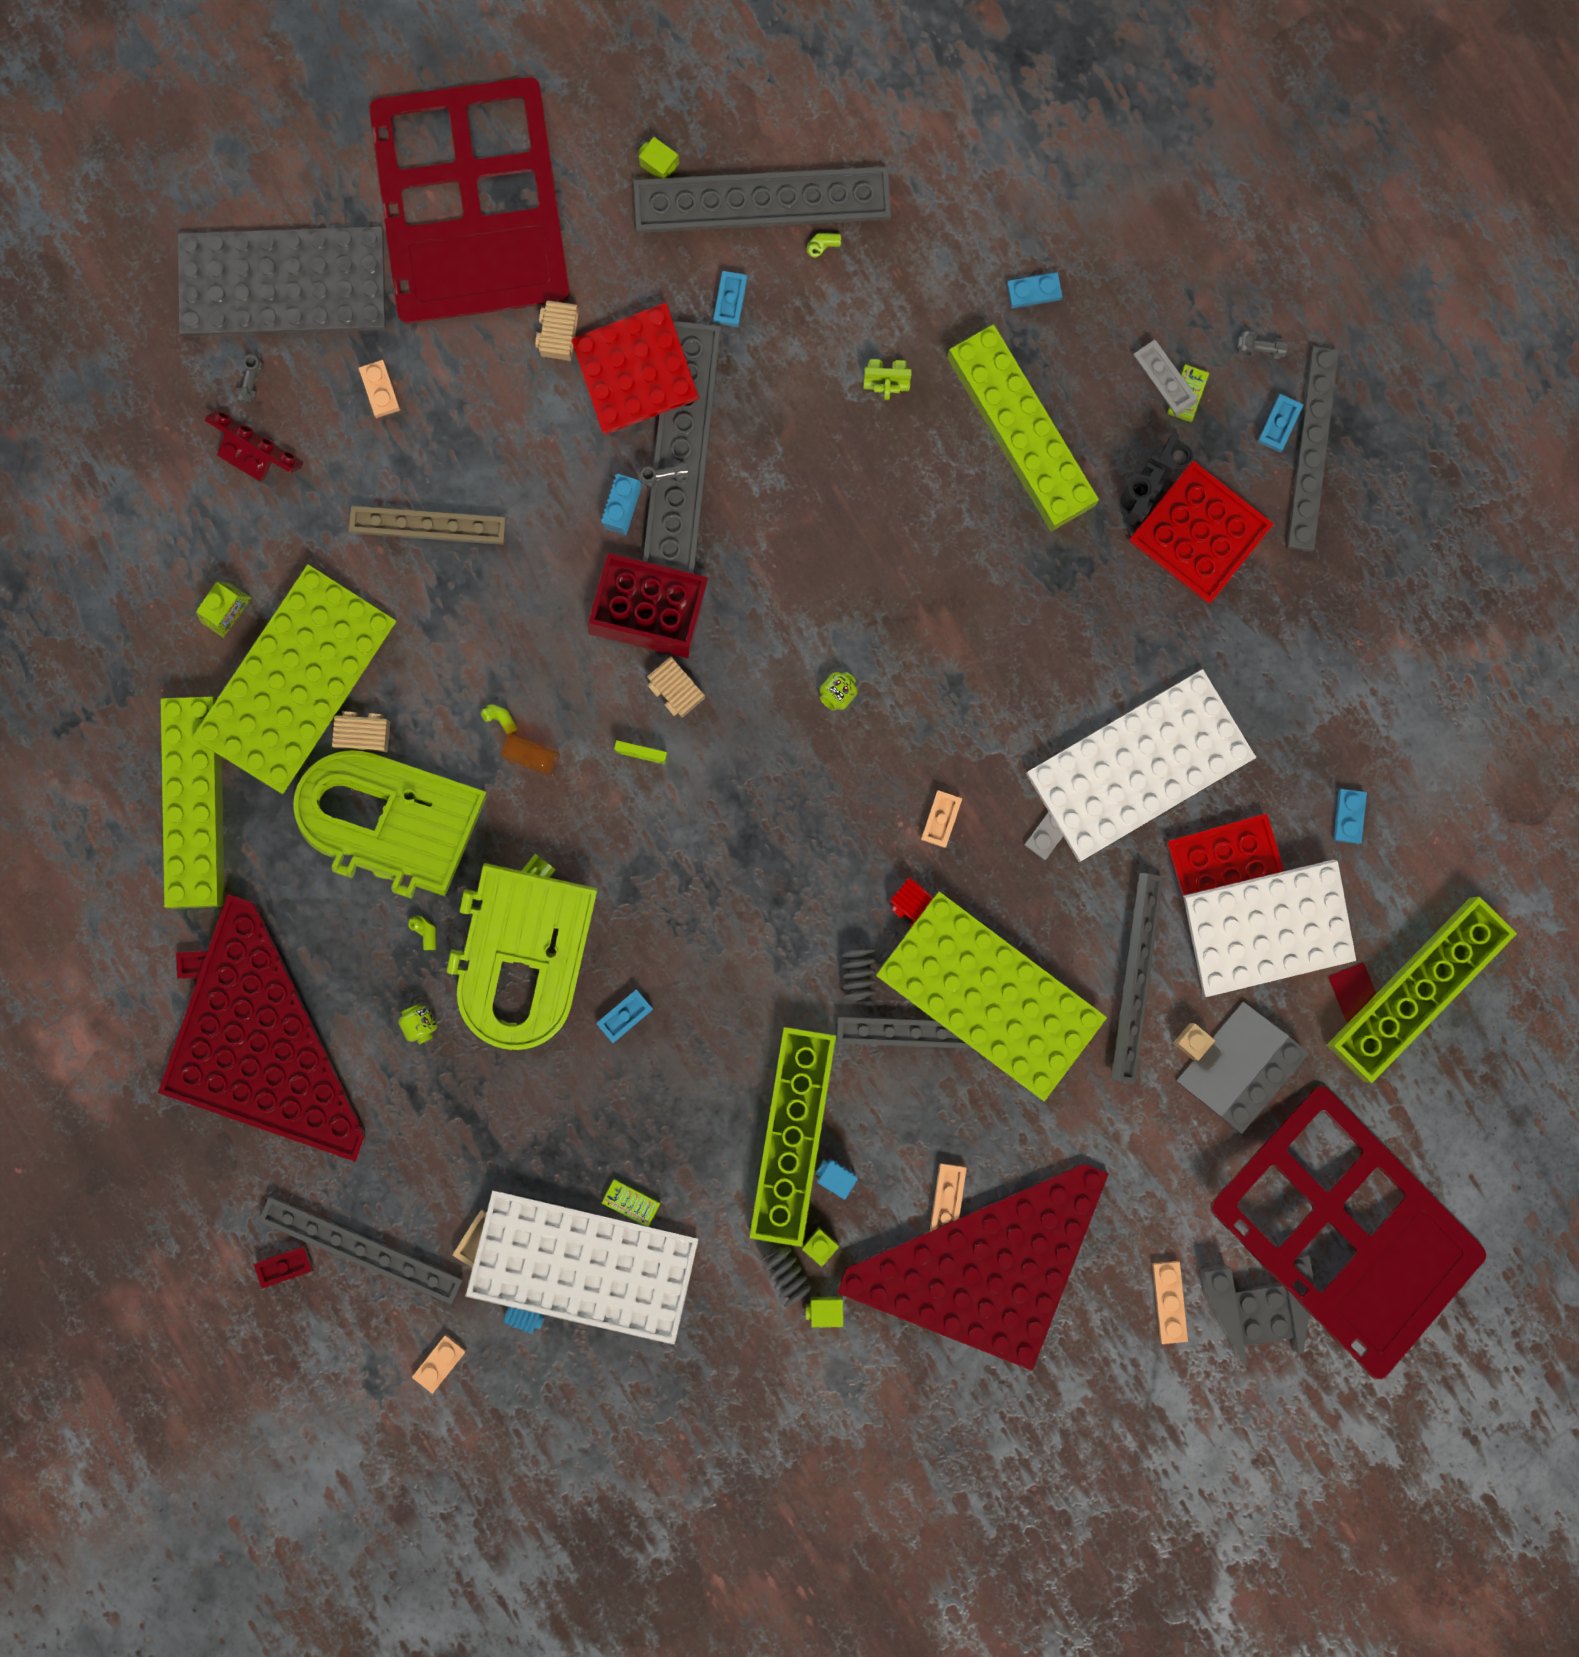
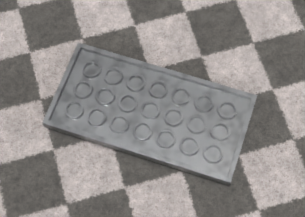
M382 227L178 234L179 334L182 337L386 330L384 230Z

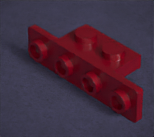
M216 411L206 415L205 422L225 433L217 456L259 482L265 480L272 462L289 473L302 468L303 462L298 460L293 453L283 451L275 446V443L270 439L262 438L255 434L250 427L232 420L229 414Z

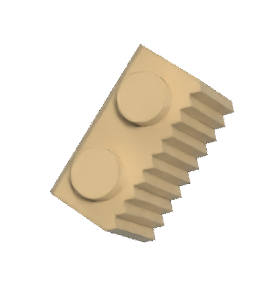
M546 301V307L541 308L539 322L543 323L542 332H538L536 335L535 347L539 348L542 357L571 361L573 352L572 339L575 338L579 315L577 305Z
M671 656L647 676L650 681L647 686L656 697L661 694L667 702L664 706L673 716L679 714L683 718L705 699V695Z
M344 711L342 716L334 717L332 747L344 750L388 753L390 721L384 719V715L369 713L368 718L358 717L356 712Z

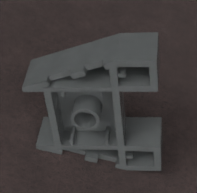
M1301 1252L1294 1260V1266L1314 1286L1310 1256ZM1227 1265L1199 1268L1203 1295L1238 1360L1242 1363H1247L1244 1346L1285 1339L1291 1340L1292 1350L1298 1354H1303L1309 1313L1280 1283L1235 1290L1232 1270ZM1298 1280L1292 1285L1301 1295L1307 1291Z

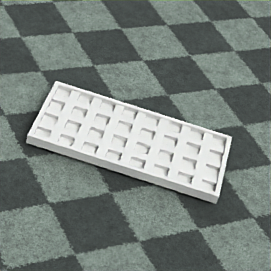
M1202 669L1026 772L1058 825L1078 862H1081L1255 759L1256 756Z
M492 1191L466 1297L674 1345L698 1239Z

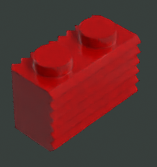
M909 877L889 900L892 904L890 909L901 919L905 915L912 921L909 925L912 927L934 897Z

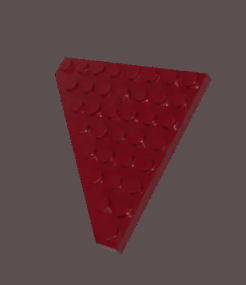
M227 894L158 1093L357 1162L366 1134L254 902Z
M1084 1163L1079 1164L1034 1186L1013 1193L1000 1201L972 1211V1213L955 1221H950L932 1231L904 1241V1243L891 1249L888 1248L870 1256L866 1260L854 1263L846 1267L838 1286L837 1294L1033 1371L1109 1173Z

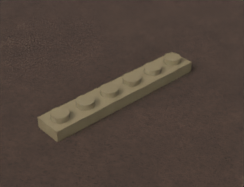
M351 506L349 532L353 534L504 545L507 519L506 517Z

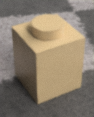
M1189 1023L1173 1043L1192 1060L1199 1061L1215 1040L1195 1023Z

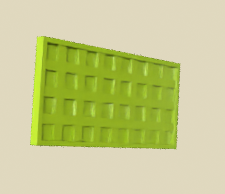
M307 564L192 736V739L283 795L397 621Z
M939 891L876 974L877 977L1044 1102L1107 1019L1105 1015Z

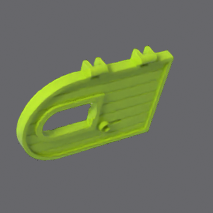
M350 750L328 755L312 765L297 785L293 806L298 828L305 840L320 853L335 859L332 864L333 872L353 878L357 866L395 879L391 887L392 892L412 899L416 887L442 896L446 895L487 798V794L485 791L373 753ZM334 786H345L387 800V803L383 807V814L379 816V822L375 831L325 814L320 808V799L323 793ZM417 800L430 804L431 807L419 804ZM344 855L352 857L349 866L342 864ZM404 875L412 877L409 886L401 884Z
M484 863L478 892L465 889L459 912L473 914L465 952L452 949L446 971L453 975L459 974L457 985L459 1010L465 1023L476 1036L495 1047L508 1050H522L546 1042L560 1030L568 1017L572 1005L598 888ZM473 899L483 900L481 909L472 906ZM557 928L559 931L555 945L556 952L549 953L547 949L551 944L553 930ZM460 959L469 960L468 969L459 966ZM502 961L523 963L531 968L540 969L529 1017L519 1025L517 1023H508L502 1019L499 1021L493 1013V1002Z

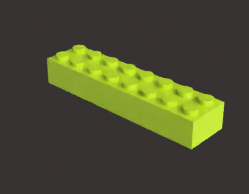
M995 325L989 326L949 349L948 361L1049 530L1053 531L1095 507L1099 501L1097 495Z
M215 697L161 699L164 908L223 907L225 903L222 757L192 739V736L217 699Z
M1480 897L1469 898L1339 1031L1327 1046L1363 1082L1373 1083L1517 933Z
M788 1027L783 1029L750 1231V1238L802 1247L836 1035Z

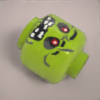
M839 672L832 673L820 686L821 702L833 711L847 708L858 694L855 678L847 672L843 674Z
M417 1004L401 1012L402 1017L398 1023L407 1041L413 1042L417 1040L420 1045L433 1038L431 1033L437 1029L438 1025L429 1007H421L420 1004Z

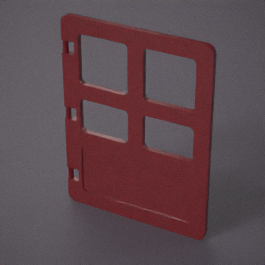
M524 77L382 97L371 101L369 105L370 120L399 319L405 324L545 305L546 301L564 302L570 295L543 101L538 80L534 77ZM517 98L523 99L531 149L523 153L480 159L474 158L467 113L468 106ZM447 109L450 116L455 160L452 163L399 169L392 118L397 115ZM387 128L389 140L380 141L379 129ZM529 171L535 174L539 201L537 208L492 215L482 214L477 184L479 179ZM451 182L459 183L463 217L461 219L414 226L406 224L402 197L403 190ZM398 204V217H391L389 205ZM408 280L410 293L401 294L400 281Z
M1323 1086L1317 1087L1310 1092L1213 1199L1210 1205L1212 1214L1224 1227L1233 1233L1260 1264L1298 1300L1297 1302L1373 1379H1384L1389 1375L1486 1259L1484 1247L1328 1088ZM1320 1111H1323L1361 1150V1155L1329 1191H1325L1288 1153V1146ZM1270 1166H1274L1312 1205V1210L1278 1248L1237 1207L1242 1197ZM1375 1168H1379L1403 1192L1404 1197L1373 1234L1368 1235L1344 1210L1343 1206ZM1238 1220L1249 1229L1245 1235L1234 1226ZM1330 1223L1355 1249V1254L1325 1289L1319 1292L1294 1266V1260L1323 1227ZM1296 1280L1307 1289L1303 1295L1292 1286ZM1355 1340L1365 1349L1362 1355L1351 1346Z

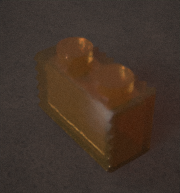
M511 733L508 734L500 754L505 761L508 760L510 763L512 762L543 776L546 775L548 778L552 777L560 758L558 752Z

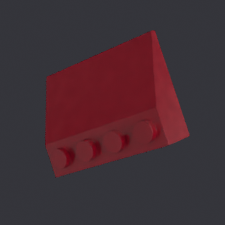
M607 553L588 621L589 635L689 659L708 577Z

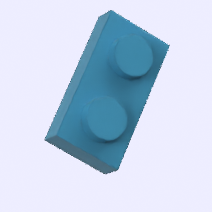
M722 271L713 319L714 323L739 327L748 275Z
M1058 272L1007 282L1011 309L1062 299Z
M1280 394L1257 442L1281 453L1303 404Z
M1345 789L1338 791L1333 841L1354 844L1362 843L1367 792Z
M636 989L596 1024L610 1041L615 1043L649 1014L653 1008Z

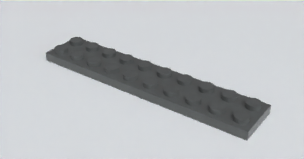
M888 167L634 180L637 233L891 219Z
M674 321L700 399L659 414L653 469L659 470L674 467L673 462L680 460V463H686L688 477L683 478L684 481L677 482L676 477L658 480L654 487H651L643 561L694 574L721 326Z

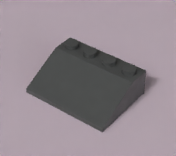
M1241 1002L1212 1037L1215 1042L1200 1060H1193L1176 1080L1231 1129L1241 1134L1309 1054L1291 1037L1244 1002Z

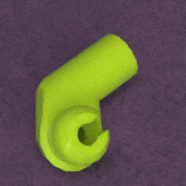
M817 234L807 245L808 255L816 258L828 246L841 247V234Z
M489 704L481 711V716L485 721L488 722L492 719L499 721L506 735L518 729L510 713L502 707Z
M423 916L412 917L408 925L412 931L415 930L423 937V950H436V928L434 924Z

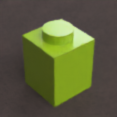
M655 137L649 143L645 142L639 150L640 166L657 179L669 178L679 165V155Z
M819 1226L802 1244V1250L821 1267L839 1248V1244Z
M842 1296L811 1297V1304H806V1320H811V1327H843Z

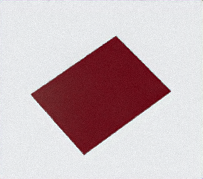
M1364 962L1328 976L1346 1022L1350 1021L1376 995Z

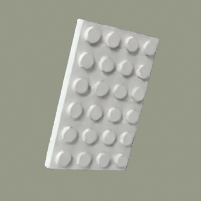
M1335 859L1183 896L1202 992L1205 997L1356 961L1339 865Z

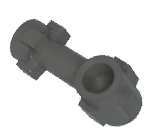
M1249 331L1241 333V337L1238 339L1237 349H1239V355L1254 356L1255 351L1272 353L1275 359L1286 356L1288 342H1284L1282 339L1276 338L1274 343L1256 340V333Z
M256 354L247 355L242 361V365L246 368L242 388H237L235 394L237 395V401L245 404H252L253 399H256L257 393L252 391L255 377L264 368V364L260 362Z
M680 460L674 461V467L659 470L646 466L642 469L641 474L638 475L639 481L647 488L654 487L658 480L676 477L677 482L684 481L683 478L688 477L686 463H680Z

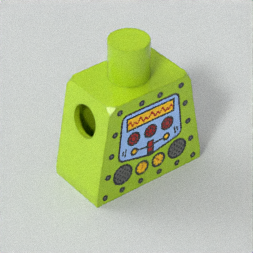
M216 582L196 613L203 625L224 638L251 597L230 583Z

